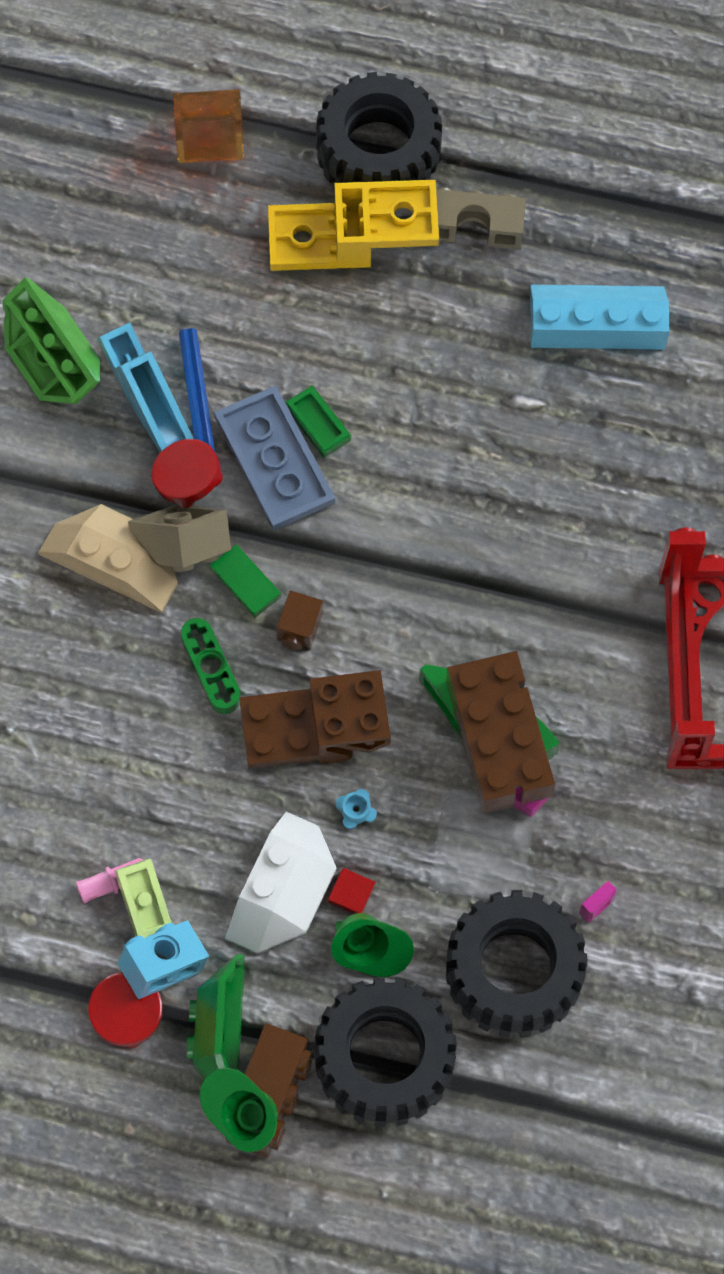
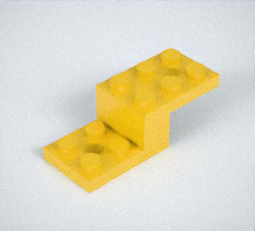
M436 180L335 183V203L268 205L271 271L371 267V248L439 246ZM406 208L413 215L408 219H399L394 213L398 209ZM305 231L312 237L307 242H298L294 239V235L297 232Z

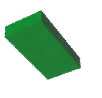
M313 385L285 402L294 421L323 458L351 441L352 435Z
M237 544L210 564V570L254 618L281 598V592Z

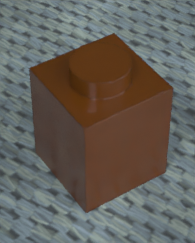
M290 590L277 625V640L281 641L285 647L293 650H301L302 648L311 650L323 616V600Z

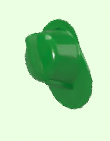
M366 913L350 915L343 921H337L335 924L336 934L332 939L331 954L337 964L345 968L371 976L389 977L405 970L412 961L414 954L413 941L407 932L396 926L381 922Z
M228 1067L216 1069L206 1076L201 1085L199 1099L202 1110L209 1121L238 1150L250 1153L260 1151L269 1145L275 1135L278 1118L277 1106L272 1097L261 1091L248 1076L236 1069Z

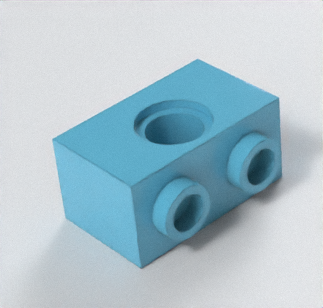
M187 920L177 925L168 923L159 928L155 934L145 938L143 936L132 938L124 945L117 964L137 998L141 999L200 974L209 955ZM156 954H161L166 959H161Z

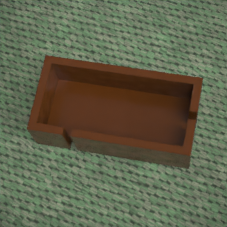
M513 651L447 667L446 684L482 814L513 807L516 798L515 788L521 787L519 796L521 805L551 798L555 788V781L528 687L524 688L525 677L518 652Z

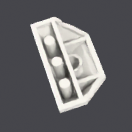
M285 812L270 832L239 896L225 936L226 941L259 955L270 948L284 944L307 933L336 872V865L318 825Z

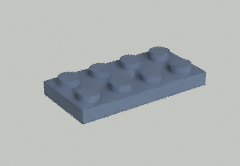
M276 385L214 412V418L273 531L335 504V496Z

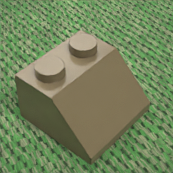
M176 504L128 521L129 529L158 565L173 567V571L176 572L192 570L194 564L198 562L216 561L218 555L231 550L227 510L197 506L184 509Z

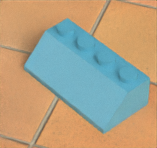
M530 285L531 348L665 350L670 332L669 300L665 287Z

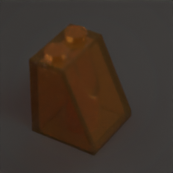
M240 89L173 93L178 163L244 159Z

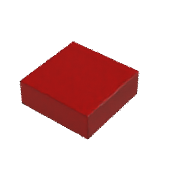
M342 868L328 898V903L353 914L363 913L376 886V882Z

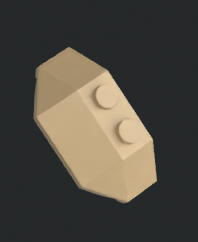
M100 504L55 523L39 550V555L162 613L178 585L173 567L158 565L132 533L128 525V521L133 520L132 518Z

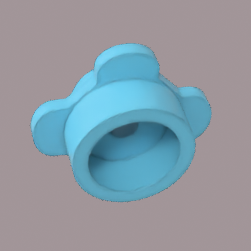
M358 789L356 792H351L346 796H340L336 800V808L342 812L344 817L343 825L348 829H354L357 824L364 821L373 822L376 819L377 812L371 807L369 793L364 789ZM358 806L360 810L354 812L353 807Z

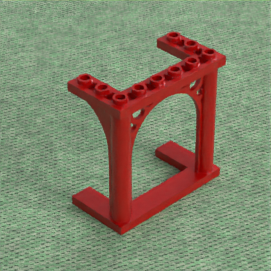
M689 527L669 531L658 571L659 584H664L671 729V742L666 754L667 769H724V744H712L715 736V722L703 721L700 675V644L703 633L711 619L724 607V558L720 555H706L702 557L706 546L705 531H696ZM700 584L713 585L719 591L720 599L716 602L706 600L700 595L698 586ZM698 607L705 609L706 614L697 617L696 611Z

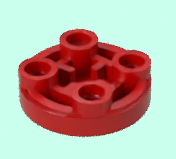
M184 439L170 444L159 453L152 466L151 478L160 496L185 509L191 507L196 501L208 495L214 487L218 486L223 480L220 461L210 445L197 439Z
M119 972L106 977L95 987L89 1000L88 1013L93 1029L104 1041L115 1046L135 1048L149 1039L158 1029L162 1019L163 1006L158 991L138 999L123 972Z

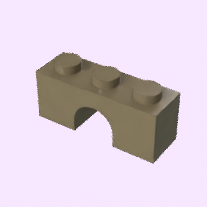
M445 187L436 188L439 241L455 243L458 227L467 221H476L483 224L488 231V246L521 249L526 198H520L513 194H503L500 196L485 194L476 190L460 192L452 191Z

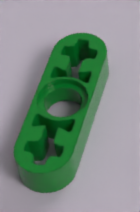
M192 618L182 626V644L212 709L220 714H230L240 705L239 697L241 695L239 686L211 625L204 619ZM197 629L199 633H204L203 644L206 649L200 651L196 639L191 638L192 630ZM207 658H215L221 663V667L218 672L207 674L201 669L202 662ZM221 680L227 694L233 692L230 695L231 701L225 703L223 699L216 700L219 698L216 683Z

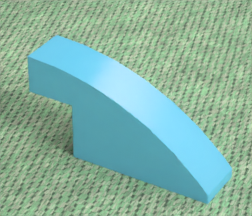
M127 323L96 338L123 392L159 452L174 442L193 439L152 351L144 352L131 323Z

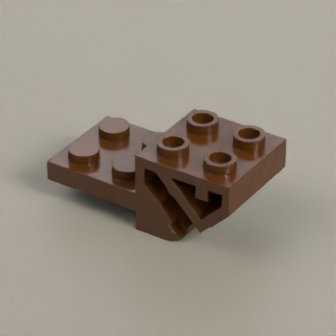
M381 670L310 679L309 689L239 697L248 769L319 760V764L342 762L351 759L354 750L370 753L389 745L391 742Z

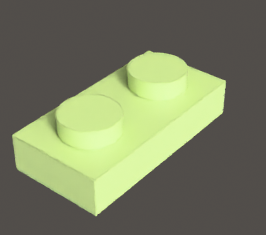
M145 859L114 870L135 937H148L155 934L162 926L172 923L151 859Z

